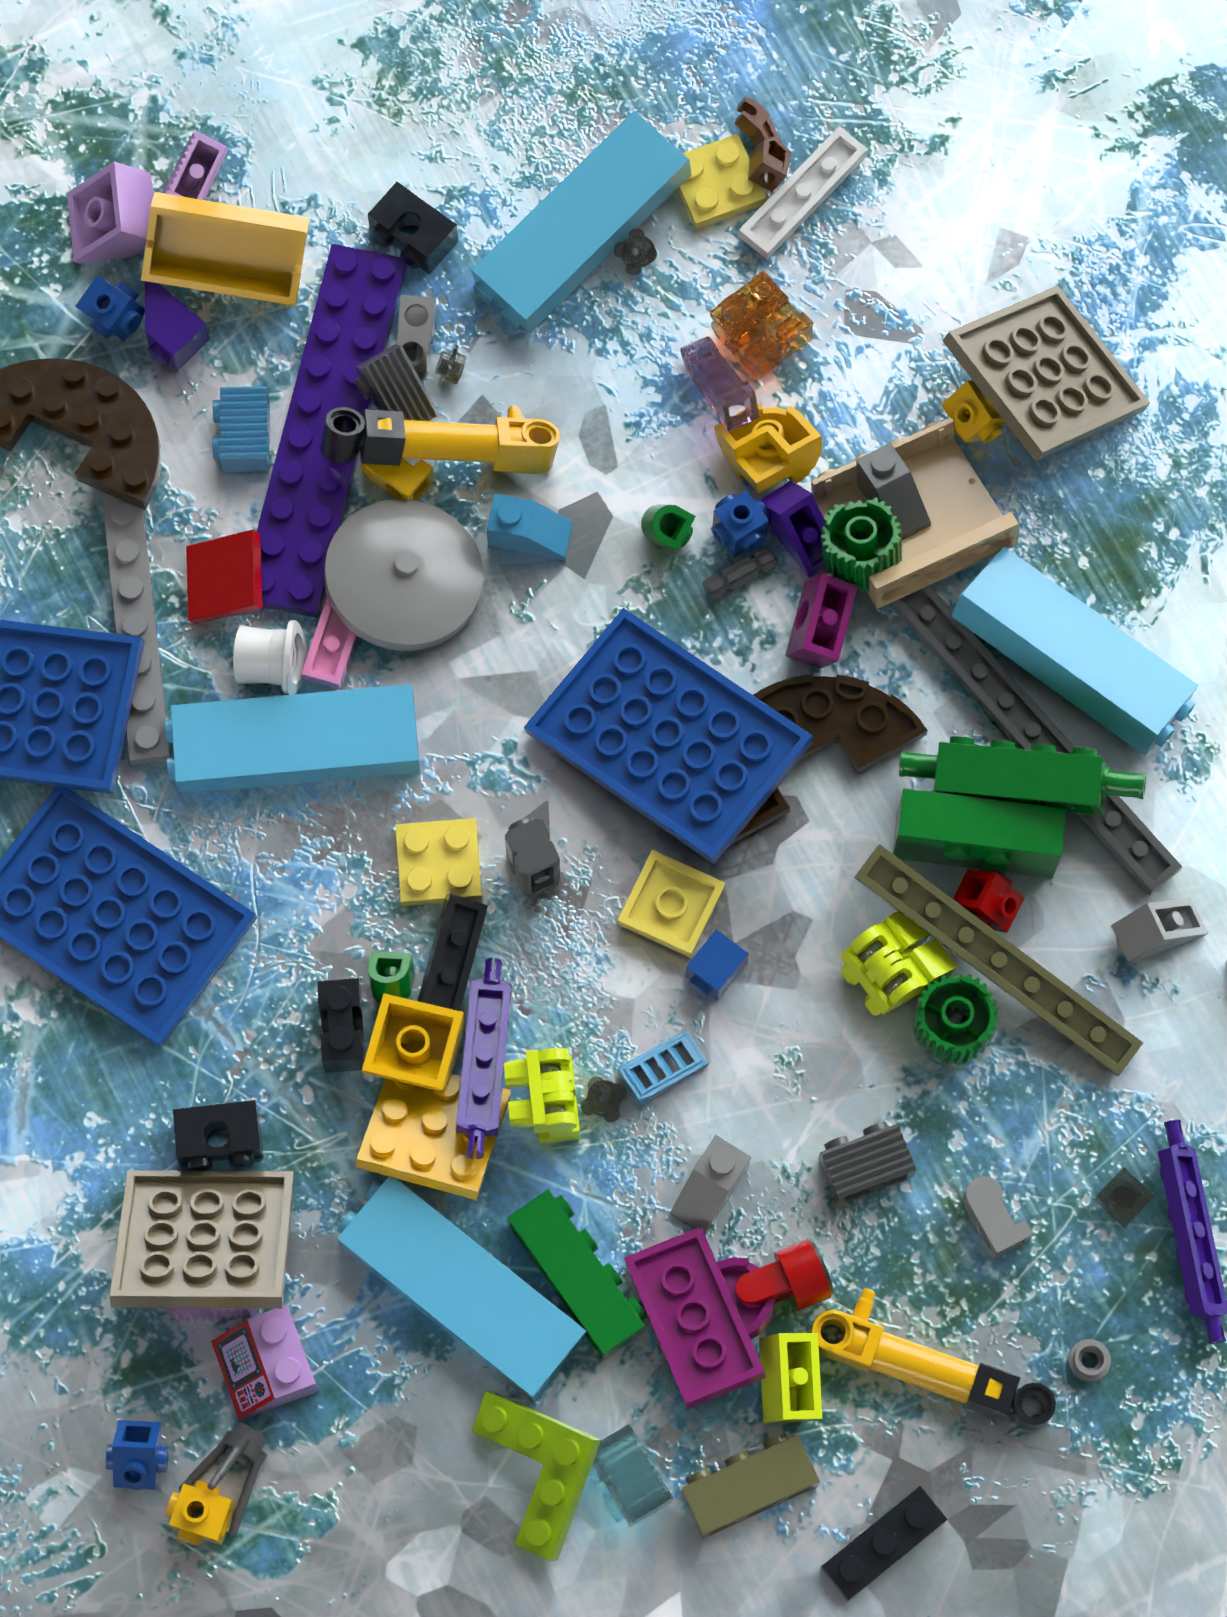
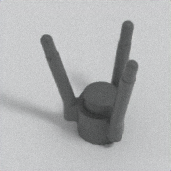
M240 1422L233 1432L228 1431L221 1443L179 1486V1491H181L183 1484L192 1486L223 1453L226 1458L208 1483L209 1490L216 1488L233 1463L245 1468L248 1462H251L229 1529L231 1536H235L238 1532L259 1469L268 1456L262 1451L267 1439L256 1430Z

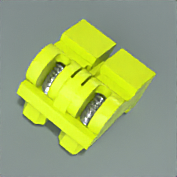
M899 911L888 916L880 924L867 929L851 943L850 948L840 955L844 961L840 973L848 983L853 985L860 983L868 994L865 997L864 1005L873 1016L881 1013L884 1015L910 1001L914 996L920 994L922 990H925L928 983L932 984L934 980L939 982L942 976L947 979L957 968V965L936 939L921 945L930 935Z
M552 1048L540 1051H526V1059H517L504 1063L506 1089L529 1086L530 1099L508 1101L510 1127H534V1134L538 1133L539 1144L580 1140L573 1063L569 1050L565 1048Z

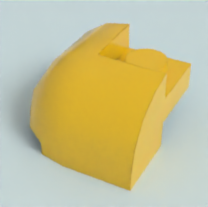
M760 403L746 408L714 426L718 444L731 469L740 481L746 479L758 494L786 478L797 484L816 466L822 453L821 435L792 406H789L787 409L779 407L762 408Z

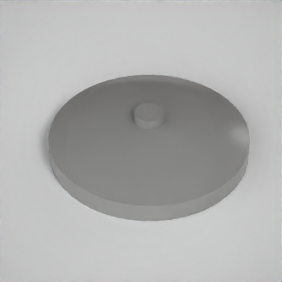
M405 499L386 500L360 509L338 528L326 554L324 585L334 612L342 623L358 637L386 649L416 651L447 641L468 623L481 595L483 566L480 553L471 535L451 515L435 506L420 501H408Z

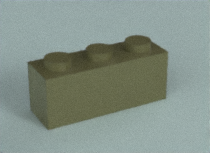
M786 1433L779 1434L763 1443L765 1447L763 1451L752 1456L749 1455L747 1450L727 1458L724 1461L727 1467L711 1474L709 1468H705L685 1478L688 1485L681 1488V1494L701 1539H705L818 1487L820 1480L799 1435L788 1439Z

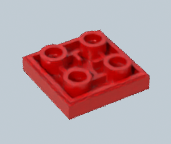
M249 530L186 546L189 622L200 624L263 609L260 533L255 530Z

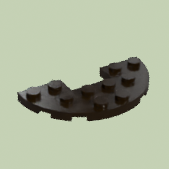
M46 358L28 360L0 368L1 448L11 452L31 422L91 447L75 472L79 482L146 510L154 495L160 476L161 445L151 412L130 385L101 367L70 359Z
M812 674L801 675L776 682L753 695L813 736V744L798 762L838 741L856 771L860 773L926 736L928 732L919 717L896 696L892 694L889 696L883 691L870 686L869 682L854 677L838 674L836 677H812ZM778 787L731 845L789 813L790 806Z

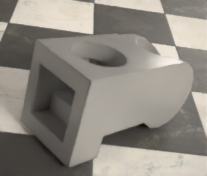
M400 295L396 345L403 347L415 371L428 372L431 344H433L438 311L436 299Z
M980 1176L969 1183L963 1195V1204L993 1260L1031 1240L1034 1234L1027 1221L1024 1220L1016 1225L1002 1202V1189L996 1180L991 1177Z

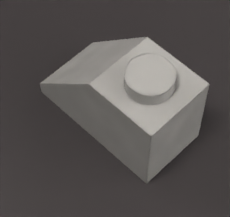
M1191 897L1146 903L1111 925L1116 935L1117 946L1126 956L1128 962L1153 958L1208 934Z
M715 1135L691 1172L670 1214L693 1229L702 1227L706 1235L748 1170L751 1156Z

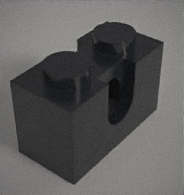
M397 181L368 213L369 229L372 238L383 247L394 245L401 251L400 257L406 260L407 265L414 269L420 267L429 275L458 243L457 224ZM407 229L417 230L413 236L402 234Z
M359 978L317 981L318 1004L322 1024V1033H320L321 1057L325 1073L362 1070L365 1060L362 990ZM353 1013H354L355 1031H354V1026H353Z
M256 1100L173 1109L176 1156L181 1167L188 1166V1170L204 1171L213 1168L212 1161L229 1160L230 1166H247L254 1163V1158L264 1157L260 1112ZM217 1130H225L229 1132L230 1136L228 1142L221 1147H213L208 1144L210 1135Z

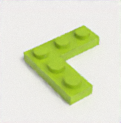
M485 1391L471 1431L543 1464L515 1545L549 1561H556L560 1556L601 1439L494 1391Z

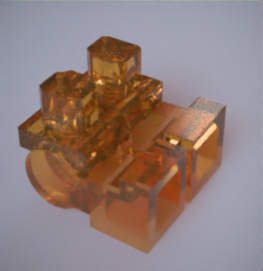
M764 271L760 272L751 281L710 311V317L713 319L711 326L716 337L735 356V360L754 383L781 364L782 356L785 359L789 358L813 339V321L804 312L800 313L789 302V297Z

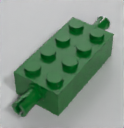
M952 736L950 737V743L939 742L937 755L902 751L900 757V777L935 779L934 791L937 793L1067 809L1066 813L1104 816L1105 799H1107L1108 795L1144 799L1146 773L1136 774L1110 771V767L1107 766L1104 758L1097 755V750L1075 747L1072 748V754L1056 752L1055 746L1047 744H1032L1031 750L1015 748V743L1010 741L991 740L990 746H981L974 744L975 739Z

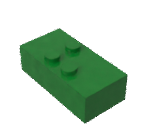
M903 788L897 810L892 854L901 860L980 869L981 871L997 872L1003 875L1012 873L1053 879L1062 857L1067 809Z

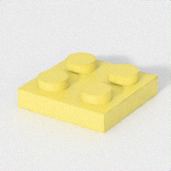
M738 133L683 153L690 160L691 176L677 190L695 230L761 207L767 201L763 188L748 179L750 159Z
M476 818L395 824L401 906L444 903L446 895L450 893L473 901L482 900Z
M651 850L617 920V925L691 958L725 889L726 883L657 851Z

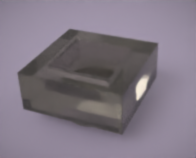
M1123 1167L1094 1200L1126 1228L1155 1195Z

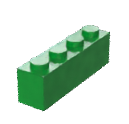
M547 1189L508 1216V1226L573 1319L586 1330L587 1339L602 1360L605 1361L645 1333V1325L642 1321L647 1316L634 1297L627 1300L618 1286L623 1282L612 1265L608 1262L603 1266L594 1254L598 1250V1246L588 1231L584 1228L579 1232L570 1220L574 1216V1212L562 1195L555 1198L550 1190Z

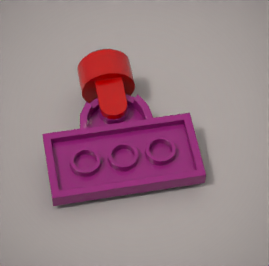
M699 1227L624 1257L627 1270L687 1410L766 1378L765 1371L751 1340L763 1333L772 1321L776 1302L790 1297L795 1309L800 1311L831 1298V1293L834 1292L833 1285L823 1258L813 1241L810 1242L806 1239L774 1252L776 1262L759 1268L750 1263L748 1258L732 1257L716 1262L702 1227Z

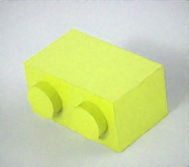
M778 1333L759 1338L760 1362L766 1378L761 1380L763 1423H802L822 1419L818 1333Z

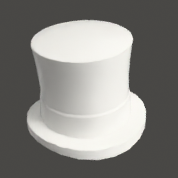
M290 620L287 629H261L245 625L239 627L233 651V670L237 684L282 686L285 695H294L300 690L304 682L301 673L308 650L305 635L298 621Z

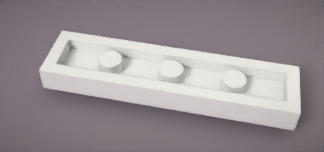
M839 126L739 229L738 237L768 260L867 157L868 148Z

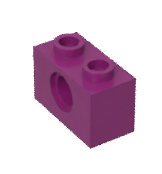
M823 573L805 581L785 656L818 668H823L839 661L858 586Z

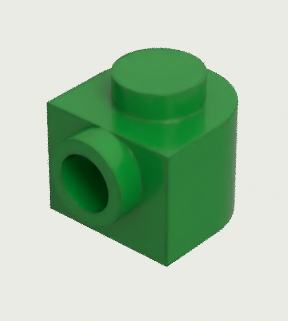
M653 505L643 514L641 520L642 532L649 541L666 551H679L680 548L688 543L692 536L693 527L691 525L696 516L676 505Z
M371 951L368 975L371 993L377 1002L381 1003L383 993L406 999L410 996L415 979L412 953Z

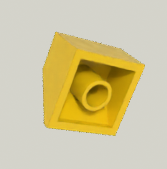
M383 993L362 1067V1073L443 1092L455 1067L464 1035V1012Z

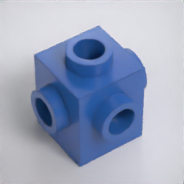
M99 275L95 277L75 306L93 319L89 326L107 339L113 333L124 342L130 334L138 329L142 316L145 313V308L135 301L139 296L138 293L121 281L115 287Z
M745 490L737 496L735 494L727 495L716 504V509L713 511L711 531L717 542L722 547L726 546L734 558L745 551L749 552L756 549L765 541L770 514L759 498L754 500L749 492Z
M118 1420L113 1444L107 1445L105 1462L106 1469L113 1470V1487L130 1488L132 1490H156L160 1472H167L169 1461V1448L162 1447L161 1422Z

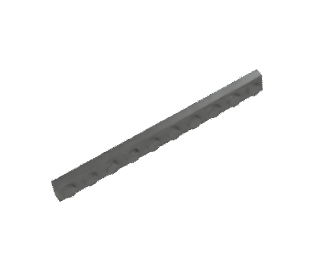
M930 585L889 603L1006 736L1015 743L1018 749L1031 750L1032 744H1047L1055 746L1056 752L1072 754V748H1075V746L967 627L951 617L953 611ZM1107 796V799H1105L1104 816L1077 814L1149 895L1181 870L1182 865L1120 796Z

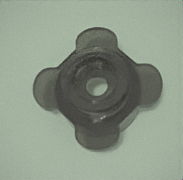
M632 229L627 239L623 242H617L614 246L615 256L623 260L626 265V271L630 275H638L641 272V267L649 265L657 256L654 244L649 238L645 237L641 229ZM634 248L638 250V254L636 256L633 254Z
M456 344L453 345L448 353L442 351L435 369V373L441 375L438 386L443 387L445 381L456 385L461 377L467 356L457 352L458 345Z
M599 1076L591 1078L588 1081L589 1090L587 1098L581 1102L582 1112L587 1116L595 1114L604 1117L605 1121L609 1123L617 1121L620 1117L619 1106L621 1100L627 1096L626 1087L621 1083L614 1084L611 1081L603 1080ZM602 1096H606L608 1098V1101L606 1103H602L600 1101V1098Z

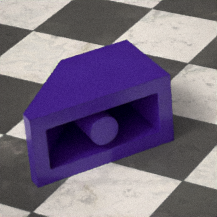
M145 281V333L149 344L147 350L159 364L164 366L168 363L178 371L210 340L206 324L159 283Z
M790 480L761 499L770 514V519L768 520L773 533L803 573L810 578L825 568L821 538L824 518L813 494Z

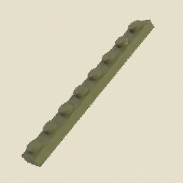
M879 844L854 876L857 881L1115 1075L1119 1076L1142 1046L1143 1042L882 845Z

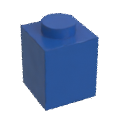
M716 929L686 966L685 977L689 979L687 982L688 986L701 997L707 998L710 995L718 1001L747 965L749 953Z

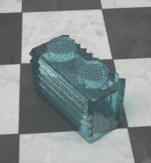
M630 1424L600 1441L588 1476L594 1486L601 1482L610 1496L604 1503L616 1523L624 1519L626 1525L630 1528L673 1502L672 1494Z

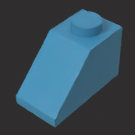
M494 494L487 526L488 547L565 561L573 522L534 500Z

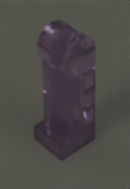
M709 336L680 348L683 362L693 378L692 381L728 432L760 418L755 390L748 381L743 382ZM733 405H742L745 407V410L740 415L730 416L728 408Z

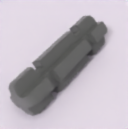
M763 548L753 554V559L750 560L749 557H746L720 571L721 576L718 577L717 574H714L702 582L705 593L712 601H716L727 595L726 590L730 589L733 592L759 578L758 573L766 574L776 569L777 561L773 552L769 548Z

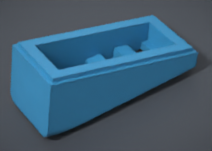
M685 1030L617 1069V1075L638 1107L642 1108L708 1066L709 1063L688 1031ZM681 1044L693 1060V1063L688 1066L675 1049ZM669 1053L679 1071L672 1073L662 1056ZM654 1061L666 1077L661 1081L658 1080L649 1066ZM642 1070L652 1086L645 1089L635 1073Z

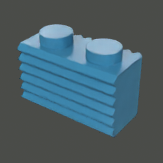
M267 386L220 387V400H213L212 407L214 424L220 423V436H213L212 438L213 459L220 460L224 473L269 472L270 397Z

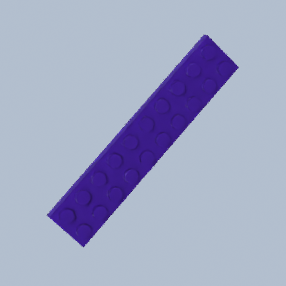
M331 244L257 532L260 533L263 607L315 618L319 616L325 592L324 565L326 554L334 534L342 525L359 458L358 455L355 460L349 463H337L327 459L322 454L320 446L326 415L332 409L347 407L359 412L363 416V411L372 407L373 400L371 398L366 400L355 383V379L359 377L355 367L387 348L407 269L406 260L402 257Z

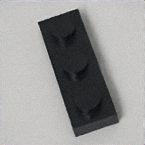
M452 893L446 895L418 1002L460 1011L488 905Z
M919 1486L823 1564L821 1569L848 1602L948 1519L924 1489Z

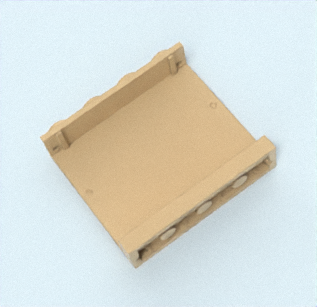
M952 417L941 422L930 423L913 435L906 438H897L890 442L911 471L930 518L931 526L902 540V561L869 576V591L867 593L877 609L998 554L1003 547L1009 549L1018 545L1019 523L1012 512L1002 515L954 439V420ZM868 453L857 456L851 463L840 468L826 470L818 475L817 478L811 480V491L823 518L828 516L829 509L834 510L835 504H845L848 506L849 501H852L854 504L858 500H861L862 503L866 502V497L857 486L856 459Z

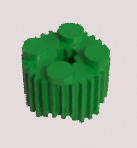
M876 497L873 500H866L865 503H862L861 500H858L856 504L849 501L848 506L845 504H835L834 510H828V516L824 517V527H822L821 535L825 569L828 573H832V577H838L840 580L857 585L860 591L868 592L869 576L882 572L902 561V530L900 523L897 522L896 516H892V507H886L885 501L879 503Z
M951 974L949 979L942 976L939 982L934 980L932 984H927L925 990H922L914 1011L913 1033L919 1046H925L924 1052H931L933 1059L938 1056L940 1057V1062L947 1059L949 1064L961 1065L968 1063L972 1057L976 1059L979 1052L983 1053L986 1046H989L998 1026V1008H994L996 1000H991L992 993L987 992V984L981 985L979 978L973 980L971 974L967 977L959 974L958 978H954L953 974ZM955 1013L962 1016V1024L950 1022L949 1017H953Z

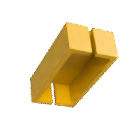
M155 192L150 206L141 281L296 306L310 218Z

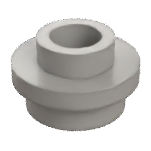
M1085 1339L1073 1346L1069 1353L1068 1364L1071 1372L1078 1379L1085 1382H1095L1103 1378L1109 1371L1111 1356L1106 1346L1094 1339ZM1085 1354L1093 1355L1097 1362L1096 1367L1086 1368L1082 1364V1356Z

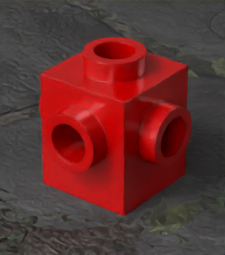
M967 869L953 900L993 930L1008 933L1025 897L1012 887L1013 881L1003 874Z

